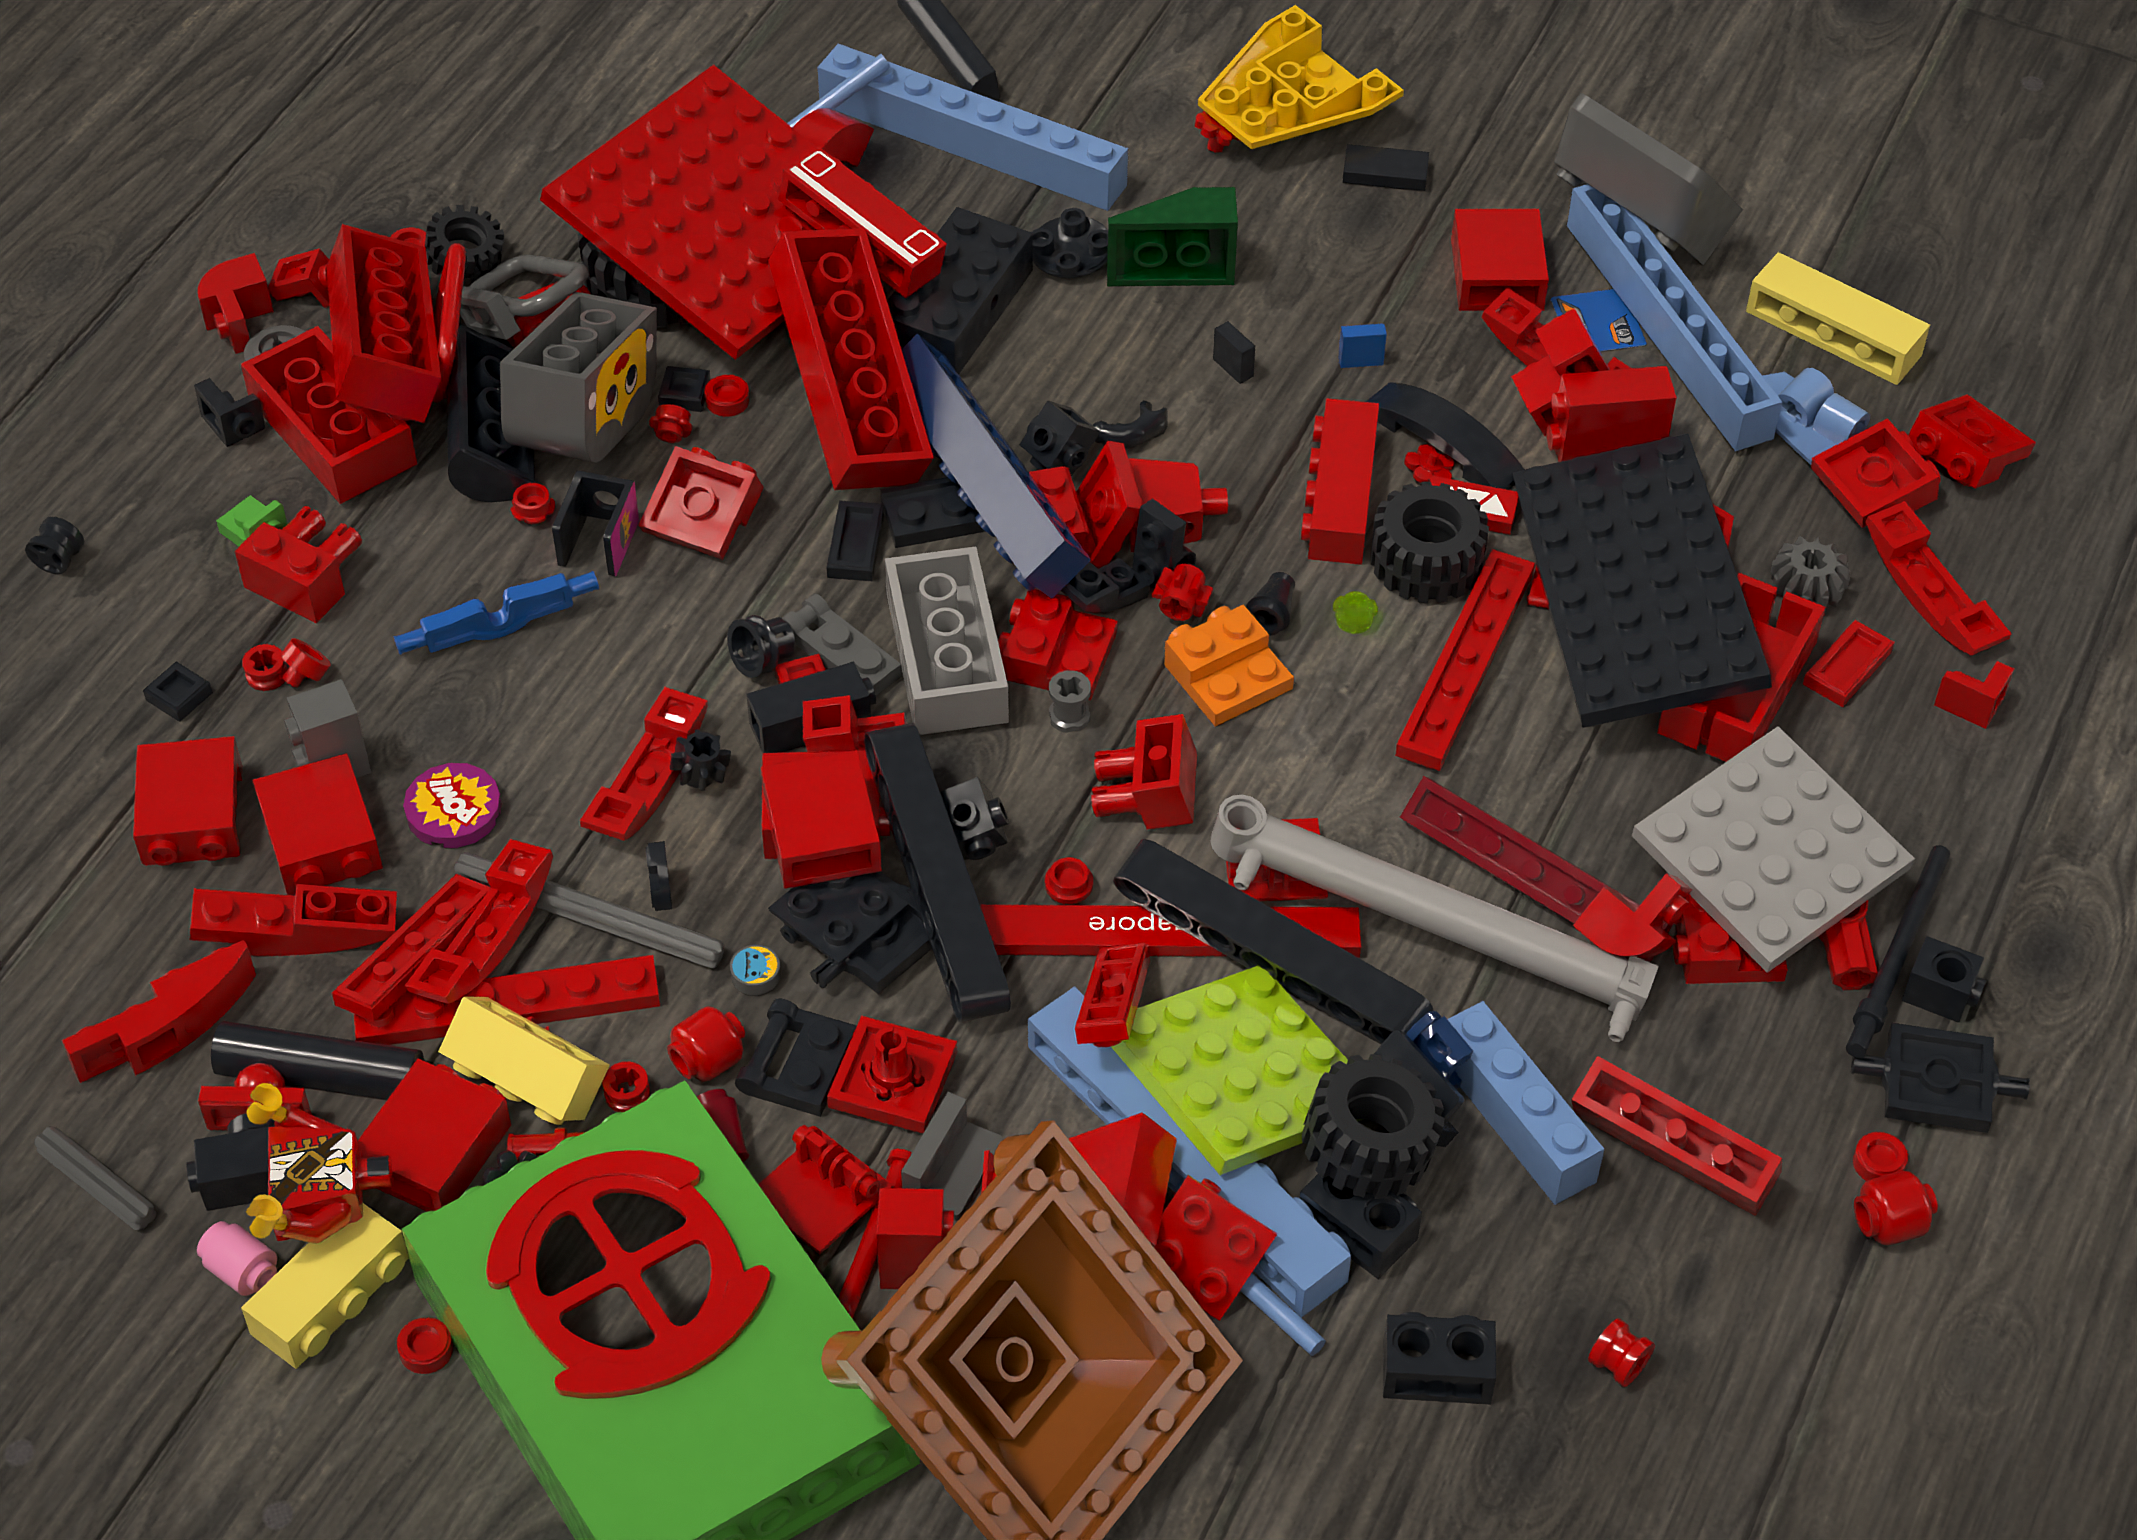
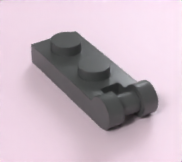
M814 593L803 601L802 608L799 611H790L782 617L793 630L795 645L809 656L819 654L826 669L854 661L861 678L868 677L870 679L875 695H878L902 676L901 663L833 612L827 602L818 594ZM812 623L819 627L814 632L808 628Z

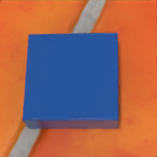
M1385 324L1341 326L1338 356L1340 368L1383 365L1387 336Z

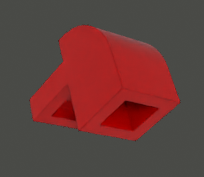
M255 253L216 265L203 276L198 285V299L206 330L217 328L221 340L229 338L235 354L244 352L245 346L250 340L245 320L274 312L267 281Z
M850 695L803 701V740L807 752L865 750V732L908 724L904 712L857 719Z
M1666 873L1641 905L1636 908L1616 890L1603 887L1572 926L1596 946L1608 953L1627 958L1637 957L1643 959L1653 957L1664 952L1675 943L1676 940L1666 933L1662 926L1665 923L1671 925L1680 918L1689 905L1685 898L1692 889L1678 877Z

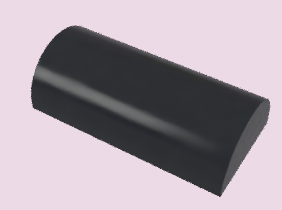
M459 323L455 358L446 390L449 480L457 491L471 499L490 503L510 501L513 499V494L518 487L527 483H535L534 450L510 445L505 440L502 431L500 362L514 349Z

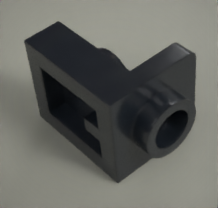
M210 378L194 385L201 417L226 447L265 429L261 402L255 394H250L235 401L227 390L221 392Z

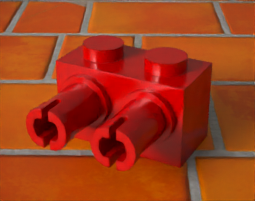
M304 506L286 527L282 529L263 522L235 550L244 588L317 624L345 595L339 567L362 544V538L354 528L349 527L347 529L346 524L340 523L332 534L318 547L308 544L326 526L324 517L315 509L311 511L309 506Z
M1183 714L1137 720L1134 747L1095 752L1094 768L1099 782L1133 777V781L1126 784L1095 786L1092 788V808L1097 818L1112 814L1137 812L1142 817L1147 830L1193 823L1197 750Z

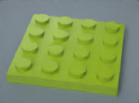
M1259 966L1137 1008L1129 1040H1123L1121 1043L1111 1046L1219 1175L1301 1144L1302 1132L1305 1126L1303 1124L1320 1078L1325 1072L1329 1073L1331 1066L1338 1061H1342L1345 1064L1348 1062L1347 1058L1278 981L1274 980L1268 971Z

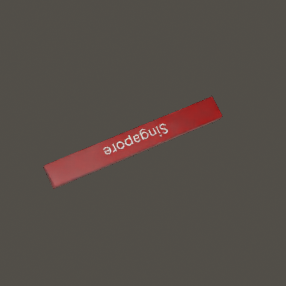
M980 904L997 955L1097 956L1101 947L1145 943V945L1148 944L1150 956H1227L1142 906ZM1270 907L1345 951L1360 957L1359 907Z

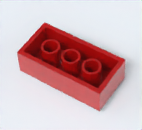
M319 326L241 364L248 395L255 394L260 399L263 417L340 504L417 465L411 429L405 421L397 420L387 413L369 408L355 409L342 401L336 400L332 341Z

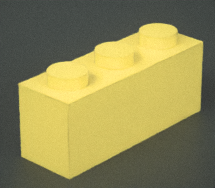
M488 997L462 998L438 1051L455 1061L453 1068L456 1071L471 1078L481 1079V1077L488 1079L495 1083L494 1087L504 1097L516 1102H521L522 1099L536 1106L534 1113L538 1117L556 1125H562L564 1121L585 1120L610 1066L608 1063Z
M363 1203V1217L358 1222L347 1224V1226L321 1243H308L241 1307L250 1335L297 1369L308 1357H313L320 1353L328 1343L330 1335L347 1319L356 1317L365 1307L368 1298L384 1282H390L399 1275L405 1262L409 1259L402 1231Z

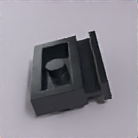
M948 477L880 489L881 503L884 504L885 516L895 548L981 533L983 528L975 519L979 512L973 510L960 498L957 491L961 486L955 484Z

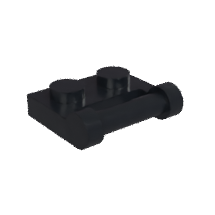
M775 999L767 1012L769 1022L748 1066H743L740 1069L735 1080V1086L746 1095L821 1117L827 1105V1095L857 1025L799 1009L796 1004L786 999ZM790 1030L799 1033L779 1078L768 1077L766 1073L786 1031Z

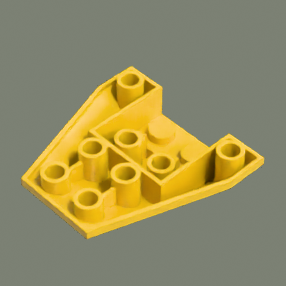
M1294 5L1263 24L1199 97L1198 106L1250 149H1255L1373 115L1403 97L1404 90L1377 68L1359 79L1353 76L1321 50L1322 25L1298 6Z

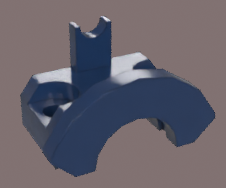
M1429 1011L1412 1026L1406 1035L1446 1079L1458 1089L1462 1080L1455 1070L1471 1058L1473 1050L1445 1016L1441 1017L1437 1011Z

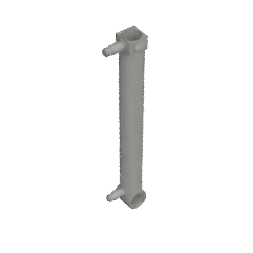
M1233 795L1225 799L1219 807L1210 842L1212 849L1219 857L1229 862L1239 863L1236 877L1233 881L1235 887L1239 890H1245L1249 887L1250 882L1254 880L1262 864L1609 1005L1608 1010L1612 1011L1613 1015L1610 1021L1608 1036L1614 1042H1620L1624 1039L1625 1033L1629 1031L1632 1020H1637L1648 998L1658 969L1657 965L1637 957L1626 959L1619 955L1608 953L1599 947L1278 819L1267 814L1264 806L1251 796Z

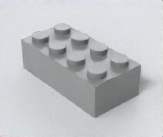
M977 547L885 558L887 599L912 721L916 725L919 735L1009 723L1008 683Z

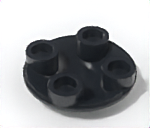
M1079 208L1066 209L1062 212L1061 217L1050 220L1032 231L1033 263L1047 274L1061 278L1082 277L1099 270L1107 263L1108 229L1099 221L1086 217L1085 212Z

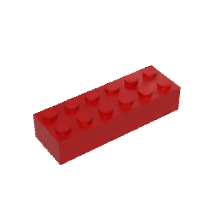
M342 224L327 265L336 400L342 401L355 409L369 408L384 412L397 420L408 421L411 419L424 423L441 380L426 247Z
M866 229L784 231L768 262L834 491L917 483L934 459Z

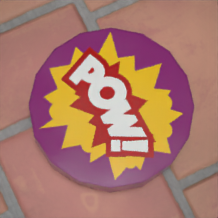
M446 763L432 767L414 779L406 790L403 807L409 829L420 841L432 845L431 841L443 843L444 848H459L476 843L492 831L496 825L495 819L498 817L499 812L501 813L502 802L496 781L484 769L468 763Z

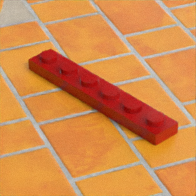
M1494 549L1491 550L1398 740L1395 756L1438 771L1441 770L1533 577L1535 562Z
M653 955L485 978L472 991L463 996L488 997L524 1018L535 1017V1024L660 1007ZM406 991L375 1022L354 1014L355 1039L363 1042L394 1045L443 1038L447 1034L463 997L447 1004Z

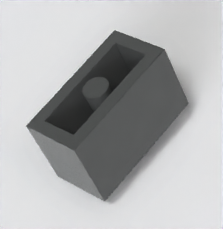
M342 679L287 697L291 717L283 721L292 746L299 745L298 748L291 750L296 767L348 753L356 778L371 773L358 714Z

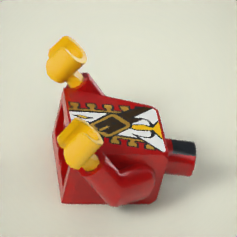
M259 1084L250 1094V1097L258 1102H253L247 1109L249 1121L253 1124L261 1125L267 1123L270 1119L275 1120V1127H268V1195L256 1196L246 1211L247 1215L256 1216L249 1227L254 1237L265 1238L274 1229L277 1241L295 1239L313 1244L321 1243L347 1226V1224L358 1222L363 1217V1190L393 1186L390 1155L362 1158L354 1131L313 1116L289 1103L281 1106L282 1095L271 1084Z

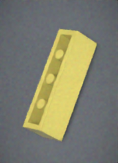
M1779 252L1752 281L1746 312L1895 385L1900 383L1922 356L1930 324Z

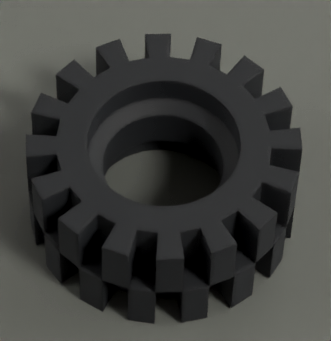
M456 205L455 212H452L448 206L442 208V215L438 212L432 215V221H429L427 225L425 239L427 264H432V272L436 275L442 272L447 251L452 245L450 242L456 240L469 241L478 246L474 249H466L463 285H465V278H470L471 283L480 278V275L482 277L501 263L504 232L503 229L500 230L499 221L495 219L490 222L491 214L484 211L482 215H479L478 207L471 206L470 212L464 211V205Z

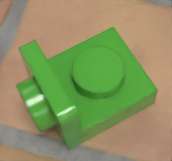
M251 495L216 520L219 533L237 546H240L263 522L278 529H282L288 524L284 507L281 503L274 500L265 506Z

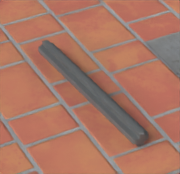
M465 852L460 855L454 866L455 874L490 887L485 874L494 861ZM546 880L535 906L709 968H716L724 955V943L721 940Z

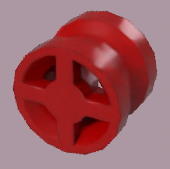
M1617 1318L1609 1324L1597 1339L1589 1354L1588 1361L1597 1368L1606 1367L1613 1373L1614 1380L1622 1387H1626L1643 1370L1654 1351L1655 1344L1647 1337L1637 1338L1630 1333L1629 1325L1622 1319Z

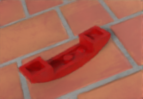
M1506 288L1484 310L1482 319L1496 337L1525 365L1528 366L1548 356L1535 331L1544 326L1539 322L1543 310L1509 288ZM1615 357L1607 364L1610 370L1631 369V367Z
M1905 501L1868 516L1866 520L1867 527L1891 576L1912 606L1943 638L1969 655H1975L2010 639L2012 633L1987 602L1983 600L1974 604L1927 546L1931 533Z
M664 687L644 719V735L611 787L601 786L580 819L581 827L623 841L638 832L662 803L680 771L670 770L671 754L675 753L676 739L678 737L687 739L689 735L695 733L696 729L700 730L708 708V700Z
M510 839L485 874L491 888L445 952L433 948L429 951L406 983L407 991L450 1004L478 986L502 961L529 920L553 860L551 850Z

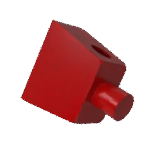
M1128 458L1129 463L1133 467L1134 480L1143 504L1153 498L1186 522L1183 544L1197 542L1202 538L1203 515L1228 514L1227 488H1201L1198 466L1194 463ZM1138 522L1134 523L1129 531L1131 552H1134Z

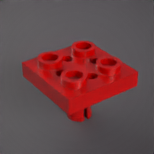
M861 1015L827 1095L828 1108L924 1133L958 1053L957 1041ZM914 1081L916 1084L920 1083L923 1085L920 1087H914V1084H912L911 1082ZM888 1095L891 1096V1098L887 1101H881L878 1099L879 1096L883 1098H887Z

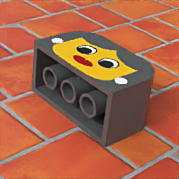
M574 292L500 362L501 424L507 443L594 463L600 462L639 422L649 405L656 377L657 308L581 292Z

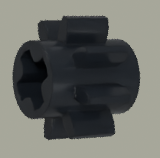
M696 729L695 733L689 735L687 739L682 737L676 739L675 753L671 754L670 770L680 771V785L687 784L690 787L700 788L701 791H705V788L714 781L721 784L724 782L725 767L729 766L731 751L726 749L720 750V735L714 736Z

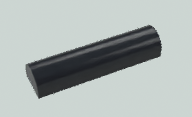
M897 0L900 10L960 88L1000 101L996 71L941 0Z
M222 1021L218 1025L211 1046V1065L214 1074L237 1077L239 1072L247 1066L264 1063L272 1065L281 1073L285 1080V1085L388 1100L418 1058L425 1061L423 1052L417 1049Z

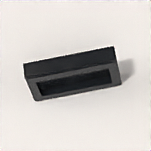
M1347 144L1342 183L1425 191L1429 152Z
M839 500L826 567L827 578L873 581L884 519V504Z

